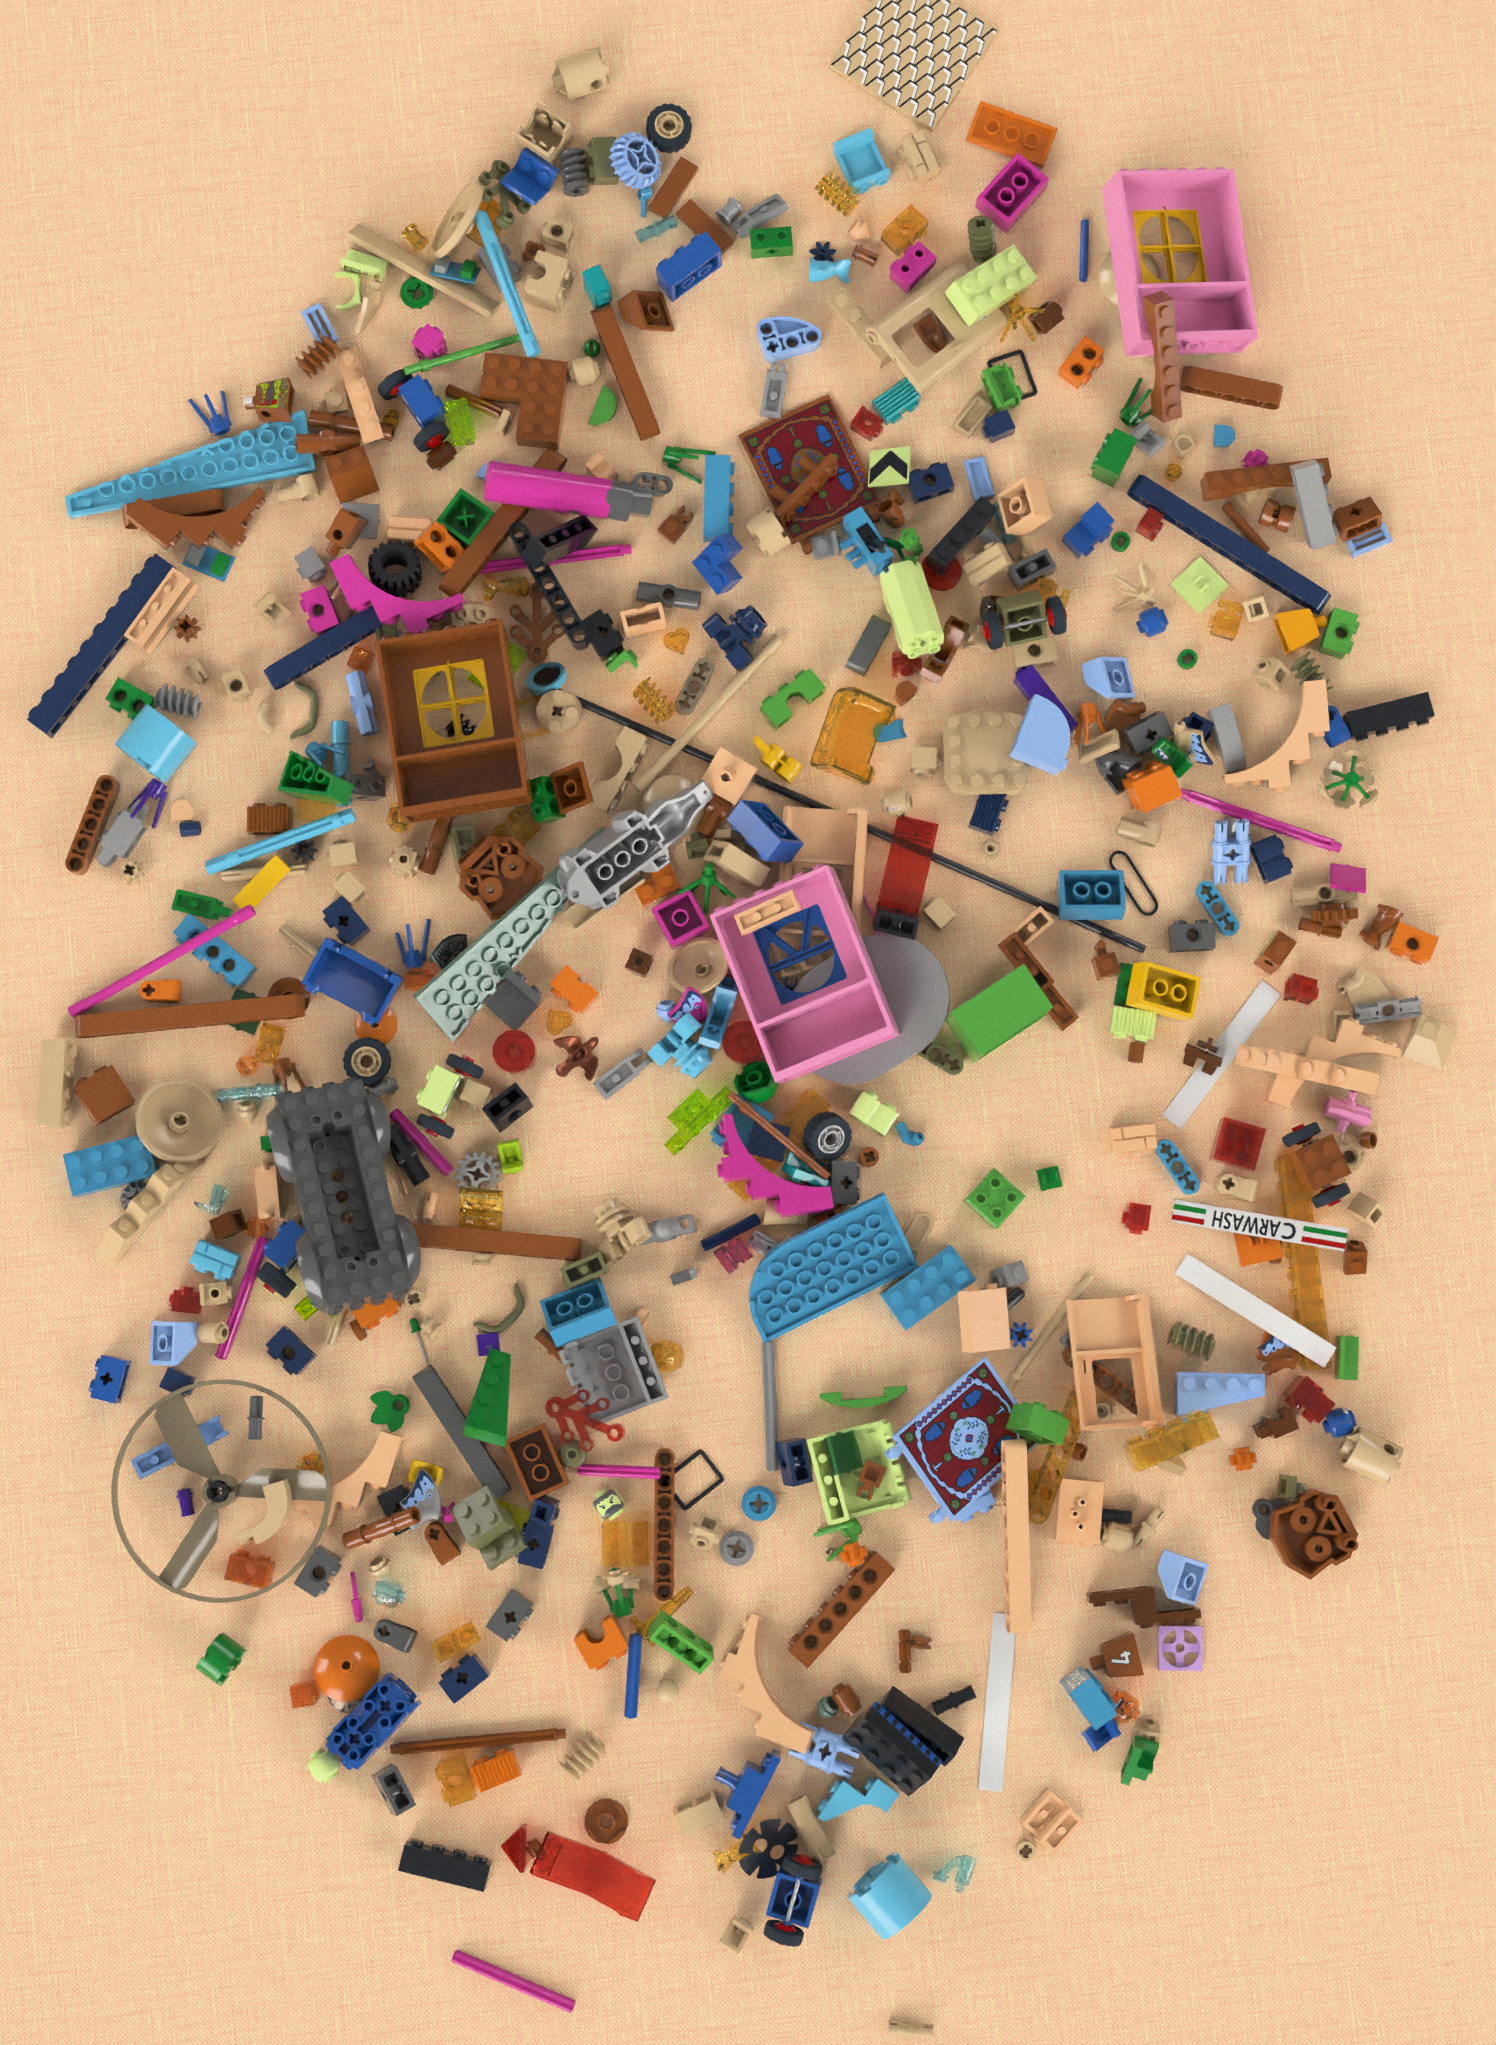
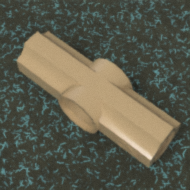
M1328 883L1290 889L1292 907L1321 905L1357 899V892L1330 888ZM1320 889H1323L1328 893L1327 899H1323L1320 897Z

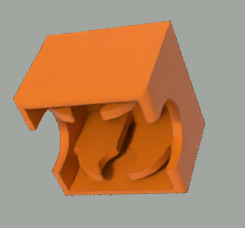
M1157 760L1145 764L1146 768L1138 771V769L1127 772V777L1122 779L1132 808L1135 810L1140 808V811L1144 813L1182 796L1172 767L1163 764V762L1157 763Z
M614 1613L604 1617L601 1622L605 1630L604 1637L599 1639L593 1638L586 1628L578 1632L574 1637V1642L589 1669L595 1667L596 1670H599L606 1666L609 1659L613 1656L615 1659H618L628 1651L629 1639L618 1619L615 1618Z

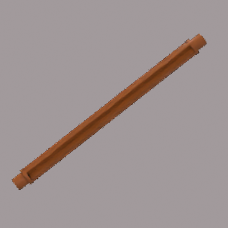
M552 1728L399 1742V1744H391L390 1751L391 1754L403 1755L557 1741L558 1739L566 1738V1729Z

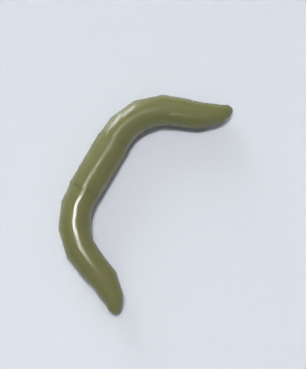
M296 680L294 681L295 686L307 693L311 699L308 724L301 729L295 730L290 735V739L310 733L317 724L319 699L317 693L312 687Z
M518 1283L514 1285V1295L517 1301L514 1311L499 1325L491 1326L484 1322H475L473 1326L487 1333H500L517 1320L524 1309V1297Z

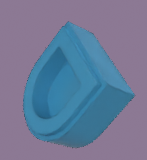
M1215 424L1213 447H1229L1235 440L1234 429L1228 425Z

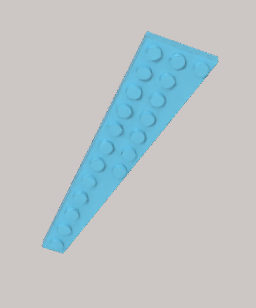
M301 410L293 413L292 422L266 423L251 431L241 432L240 435L231 438L227 437L216 443H211L161 461L160 464L155 466H147L133 474H125L111 482L106 481L98 486H92L65 496L68 516L70 519L119 510L125 504L134 503L138 497L146 501L211 489L223 490L317 472L314 454H297L295 449V435L310 434L306 412Z

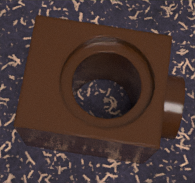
M1054 301L1045 302L1027 317L1038 334L1048 333L1065 319L1062 315V308L1058 303H1054Z
M633 948L625 969L646 978L654 958L652 955Z
M241 1209L226 1212L209 1220L216 1241L232 1237L248 1229Z

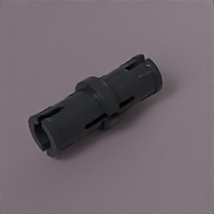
M969 1685L954 1693L951 1691L949 1695L931 1702L938 1716L952 1708L957 1709L959 1705L977 1697L972 1686Z

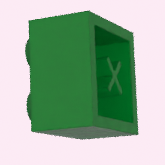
M1114 428L1112 434L1107 433L1100 451L1097 452L1090 468L1094 470L1091 477L1114 488L1132 453L1137 438L1117 428Z
M460 488L436 521L446 527L447 532L452 538L457 539L465 548H468L495 512Z

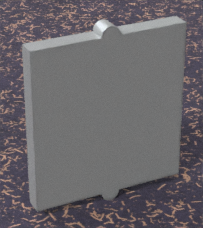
M342 502L343 509L353 510L369 521L358 538L377 539V529L380 523L378 519L379 504Z

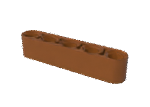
M1194 366L1183 367L1180 381V390L1187 393L1270 410L1279 409L1283 386L1277 383Z
M211 489L145 501L155 508L181 516H208L226 511L223 490ZM134 503L122 506L124 527L126 529H139L125 518V513Z
M102 775L96 781L66 857V868L75 875L80 876L87 873L118 796L120 785L110 775ZM111 781V782H112V787H111V789L105 791V790H104V785H105V783ZM100 801H104L105 805L103 809L97 810V803ZM94 820L97 821V826L93 830H89V823ZM89 840L88 848L82 850L81 843ZM76 860H81V866L78 869H73V863Z

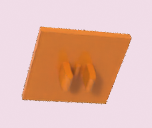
M1233 1232L1241 1267L1284 1258L1280 1240Z

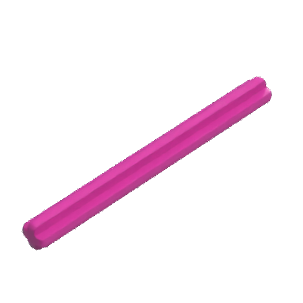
M257 1237L226 1323L229 1328L228 1339L224 1343H219L215 1357L226 1360L257 1277L256 1273L259 1271L264 1257L263 1252L265 1250L263 1247L269 1240L266 1237Z
M456 1950L453 1954L451 1961L455 1964L569 2013L574 2009L576 2001L462 1951Z

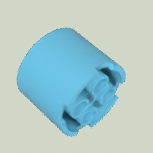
M146 704L118 738L115 745L166 784L196 747L197 743L166 717Z
M898 1852L887 1855L885 1863L882 1861L877 1866L874 1865L853 1885L852 1888L855 1890L853 1894L849 1893L847 1895V1898L882 1940L892 1937L907 1926L926 1907L932 1898L931 1892Z

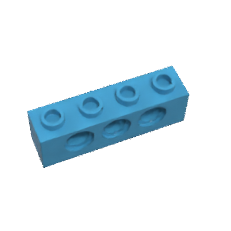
M189 913L173 933L178 936L175 940L182 944L209 928ZM219 936L195 948L192 952L200 961L203 959L207 960L210 963L208 967L217 975L219 972L226 976L224 981L233 988L237 985L242 989L258 970ZM218 947V955L211 958L209 955L210 950ZM234 961V969L227 971V962Z

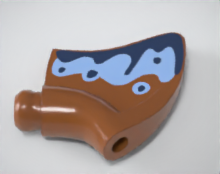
M1271 1335L1266 1342L1257 1347L1259 1353L1266 1361V1365L1262 1367V1370L1266 1372L1267 1376H1271L1272 1373H1276L1283 1368L1295 1369L1299 1352L1275 1336Z

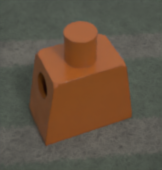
M340 508L325 536L331 541L325 551L337 557L341 549H351L369 521L353 510Z

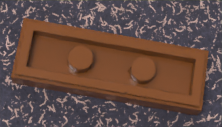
M680 157L648 206V210L666 220L696 175L699 167Z
M691 199L676 212V216L696 235L707 232L720 248L721 256L734 244V240Z

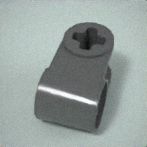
M388 1619L379 1621L374 1628V1636L377 1640L405 1653H410L418 1634L416 1630ZM385 1625L390 1633L382 1635V1630L379 1628H383Z

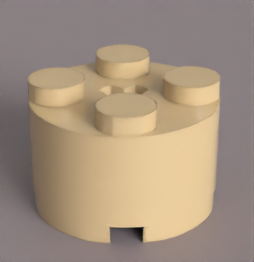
M769 507L748 520V523L745 524L753 540L758 539L756 543L765 558L767 556L771 557L791 543Z
M549 691L540 698L536 706L538 721L545 729L551 732H568L574 729L581 719V703L574 694L568 691ZM556 707L563 708L561 711L562 716L555 714L557 712Z

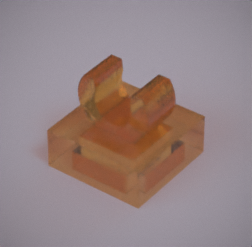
M355 645L347 666L367 674L375 654Z

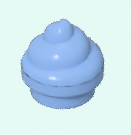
M670 1000L658 1002L656 1013L666 1023L671 1021L667 1013L676 1007L675 1002Z

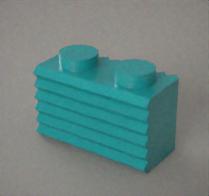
M598 264L583 271L584 290H586L593 308L610 304L612 301L611 287L601 265Z
M905 377L872 400V408L887 426L889 423H897L906 411H909V413L914 411L919 406L918 403L921 396L907 377Z

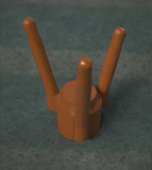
M281 1058L273 1061L275 1101L276 1096H279V1078L282 1080L284 1091H288L286 1077L291 1076V1072H293L301 1089L306 1087L296 1069L295 1063H291L290 1058Z

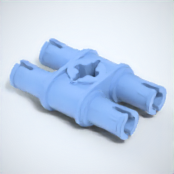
M1237 819L1236 837L1228 839V821L1221 820V824L1219 820L1214 821L1215 834L1214 839L1211 841L1213 846L1211 863L1214 866L1213 883L1220 885V881H1222V884L1227 883L1226 868L1228 865H1235L1234 882L1241 883V880H1243V883H1247L1248 865L1251 862L1250 845L1252 842L1248 837L1249 820L1242 819L1241 822V819Z
M800 1721L801 1724L815 1730L812 1739L815 1745L805 1754L790 1748L788 1755L804 1760L807 1766L811 1765L824 1770L826 1774L833 1772L849 1780L854 1766L836 1760V1753L840 1751L858 1759L859 1751L849 1741L844 1739L843 1734L838 1735L824 1729L823 1726L817 1728ZM828 1743L830 1753L826 1752L822 1757L820 1748H824Z

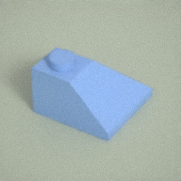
M1098 657L1081 665L1086 685L1104 697L1133 699L1136 697L1126 657Z
M151 1321L150 1365L177 1366L197 1344L196 1330L198 1322Z
M1164 1549L1157 1571L1167 1598L1196 1606L1209 1564Z

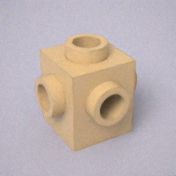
M1261 656L1251 674L1256 678L1257 684L1261 687L1281 689L1290 671L1278 658Z
M404 845L403 848L397 847L395 852L392 851L389 863L391 864L390 867L395 871L394 874L407 878V875L414 877L415 872L419 871L421 865L420 856L415 852L416 849ZM403 856L407 857L406 863H401Z
M701 1512L698 1522L693 1521L689 1533L692 1534L689 1543L710 1551L712 1544H717L722 1532L718 1531L722 1519Z

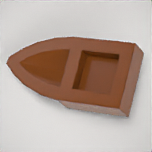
M931 313L912 325L921 341L933 352L938 353L946 347L944 335Z

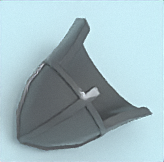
M1117 750L1095 759L1100 775L1116 795H1120L1125 791L1122 779L1127 777L1126 773L1134 769L1140 771L1143 762L1142 758Z

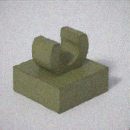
M699 832L690 834L691 841L685 842L688 860L704 857L708 850L706 838L700 839Z
M1279 1474L1278 1496L1296 1498V1492H1304L1305 1483L1297 1482V1476Z

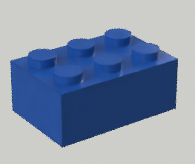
M707 232L697 234L691 239V243L685 247H679L673 256L669 259L665 258L658 263L656 267L657 284L672 302L722 266L721 250Z
M741 800L727 818L732 824V829L745 838L746 844L755 848L758 851V856L766 862L790 863L804 845L765 803Z

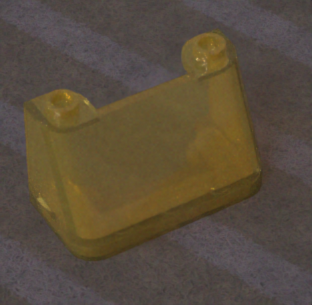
M855 686L838 689L833 695L810 761L811 766L862 785H869L875 776L874 768L869 765L878 736L883 726L893 722L897 706Z

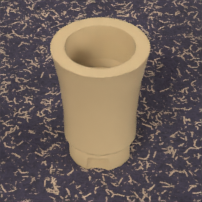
M777 1198L764 1199L762 1225H806L808 1215L780 1218V1213H776L774 1200H777Z

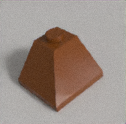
M632 290L617 301L623 321L646 331L673 332L675 330L662 292Z
M583 761L550 774L560 815L594 802Z

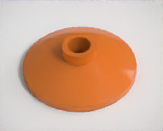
M387 1008L377 1028H372L370 1024L361 1020L363 1016L360 1013L357 1015L355 1031L359 1039L369 1037L387 1044L394 1038L397 1032V1019L389 1008Z

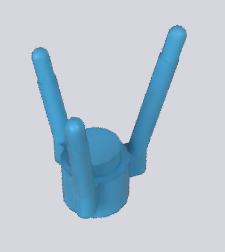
M311 742L305 748L306 755L324 768L325 766L322 762L327 757L326 750L345 755V751L329 746L325 742L321 744Z

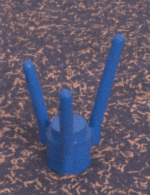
M223 390L220 391L224 417L222 414L217 415L207 394L204 395L213 416L210 418L211 423L192 399H189V403L207 425L210 433H214L215 436L226 434L230 431L229 426L232 425Z
M430 919L426 920L421 954L419 950L413 949L410 924H406L409 951H405L400 934L398 932L395 934L402 954L403 964H406L407 969L423 967V962H426Z

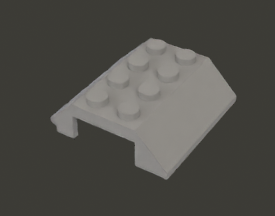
M638 1316L562 1345L563 1350L558 1352L563 1366L568 1364L570 1366L565 1371L571 1386L577 1384L578 1389L573 1390L579 1407L585 1405L586 1409L582 1410L581 1413L586 1425L592 1424L595 1427L669 1398Z

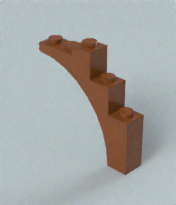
M258 487L246 500L237 506L208 516H181L168 513L151 506L138 497L125 513V518L166 550L169 546L174 547L180 540L179 534L199 550L203 545L207 547L214 538L211 536L212 534L233 550L236 546L240 547L247 539L245 536L247 529L242 524L246 526L253 518L251 513L255 508L259 510L266 502L264 499L266 492Z

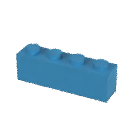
M705 455L704 542H712L718 535L731 532L733 535V523H729V516H733L734 503H730V495H734V483H730V475H734L735 462H731L730 455Z

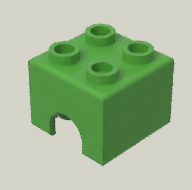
M993 1168L963 1201L995 1230L998 1229L1026 1196L999 1171Z

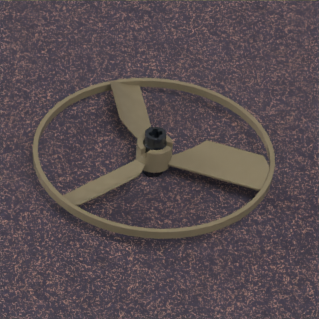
M231 1379L209 1380L184 1386L161 1398L148 1408L130 1429L122 1443L115 1462L111 1484V1502L116 1528L126 1550L135 1563L147 1576L167 1590L185 1598L211 1603H228L256 1597L275 1588L291 1577L306 1562L317 1546L327 1523L332 1497V1481L327 1455L318 1434L307 1418L292 1403L274 1391L257 1384ZM231 1384L256 1389L277 1399L288 1407L310 1432L321 1455L325 1477L315 1470L261 1468L238 1484L233 1476L225 1473L220 1474L181 1393L206 1385ZM154 1410H156L154 1417L177 1465L208 1478L202 1488V1495L207 1504L160 1576L152 1572L134 1551L123 1528L118 1506V1479L124 1454L137 1429ZM284 1479H288L292 1500L325 1501L321 1524L309 1549L301 1560L276 1582L256 1592L234 1597H207L181 1590L188 1586L217 1541L218 1508L231 1505L238 1497L265 1498L262 1487Z

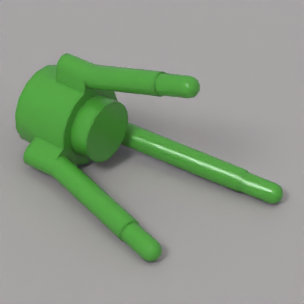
M854 1517L848 1521L818 1529L814 1533V1537L841 1530L845 1538H850L843 1544L846 1545L858 1541L857 1535L862 1533V1529L857 1518ZM843 1545L827 1557L826 1561H831L844 1550Z

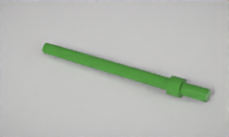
M518 333L433 359L418 360V363L403 367L404 373L409 375L419 371L422 373L427 372L439 365L521 342Z

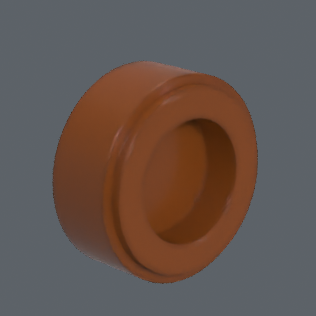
M356 1319L349 1323L360 1341L367 1338L366 1330L361 1328Z

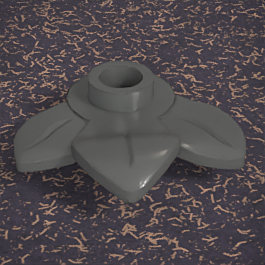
M1262 1498L1254 1502L1252 1512L1256 1517L1255 1527L1263 1538L1270 1539L1271 1510L1288 1504L1286 1500L1274 1498L1269 1501ZM1262 1505L1266 1507V1511L1263 1514L1259 1511Z

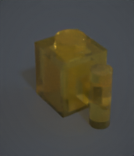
M1043 577V579L1038 578L1034 590H1037L1044 600L1045 612L1046 599L1058 596L1063 607L1066 608L1071 591L1063 589L1061 596L1056 595L1055 592L1058 584H1055L1050 578Z
M1220 598L1218 606L1225 608V611L1218 609L1214 615L1210 616L1207 627H1210L1209 634L1234 641L1242 616L1234 614V611L1242 613L1244 606L1243 604Z

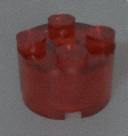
M738 1021L726 1029L722 1044L723 1051L730 1061L746 1066L760 1059L763 1050L751 1021ZM740 1039L749 1040L747 1048L738 1045L740 1044Z
M507 1030L498 1036L494 1042L493 1058L504 1072L517 1075L529 1071L534 1066L537 1059V1049L533 1040L526 1033L519 1030ZM517 1047L520 1054L511 1057V1049L515 1050Z

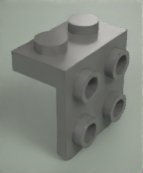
M510 969L505 975L506 979L486 1000L485 1005L512 1030H518L544 1000L540 996L542 992L536 986H528L524 982L526 977L518 970L514 973Z

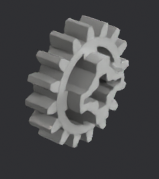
M474 1152L472 1158L466 1154L467 1160L465 1162L463 1160L459 1161L462 1167L455 1169L460 1172V1175L455 1176V1179L461 1180L457 1186L459 1188L465 1187L463 1190L464 1194L471 1191L472 1198L475 1197L476 1193H478L480 1198H483L484 1192L490 1196V1189L497 1190L498 1188L495 1183L501 1182L497 1175L501 1174L502 1171L496 1170L499 1163H492L494 1157L490 1156L487 1159L485 1152L481 1156ZM478 1161L474 1167L467 1168L470 1163ZM486 1163L491 1167L492 1174H489L485 1169ZM481 1169V1173L488 1177L479 1178L476 1181V1177L469 1172L474 1173ZM464 1175L469 1176L471 1187L466 1183ZM484 1182H490L485 1188L479 1189Z

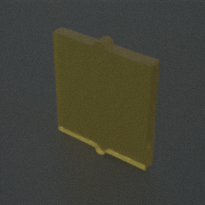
M298 799L296 802L298 806L297 821H316L334 814L337 806H335V803Z

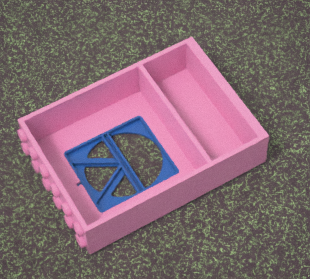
M824 864L814 866L812 871L807 874L804 872L792 876L793 880L786 883L784 880L773 884V888L767 891L765 889L758 890L753 893V897L748 899L745 897L739 898L734 901L732 906L726 907L724 905L714 909L715 913L710 915L773 1078L777 1083L784 1084L901 1035L836 871L829 865L824 866ZM791 889L794 890L802 910L749 934L741 935L734 915ZM792 922H804L800 952L777 936L776 933L783 926ZM815 925L827 935L829 940L809 948L812 926ZM774 943L790 957L770 965V944ZM833 948V970L828 980L820 988L804 993L795 992L783 986L773 974Z

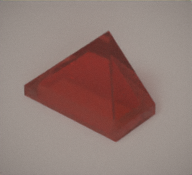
M522 1824L501 1845V1848L520 1873H525L527 1824Z

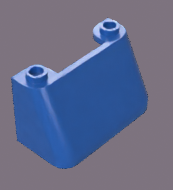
M326 937L301 983L306 985L305 990L315 995L317 991L324 993L359 1012L363 1016L361 1020L373 1025L374 1022L379 1024L405 978L346 945Z

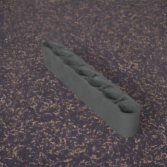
M430 1364L412 1377L482 1487L490 1486L496 1499L511 1491L512 1488L483 1442L464 1436V1425L467 1418L434 1367Z

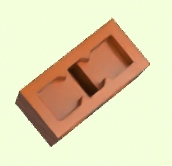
M1084 336L1060 367L1058 376L1076 389L1081 384L1085 386L1092 377L1091 371L1094 368L1098 369L1103 363L1104 358L1102 357L1105 350ZM1091 353L1094 358L1087 359L1084 354ZM1079 369L1082 374L1075 375L1072 373V370Z
M437 521L430 524L413 542L443 573L451 569L465 551L462 548V544L457 539L452 538L447 532L446 527ZM431 534L436 537V542L431 539ZM446 549L450 551L451 557L447 556Z

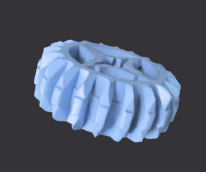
M632 131L621 135L614 141L610 149L612 154L609 157L613 161L610 166L615 168L614 174L619 175V181L624 180L625 186H630L631 189L637 188L638 190L651 186L662 172L660 169L662 163L658 160L661 155L656 152L658 147H653V140L648 141L647 135L641 136L640 132L634 133Z

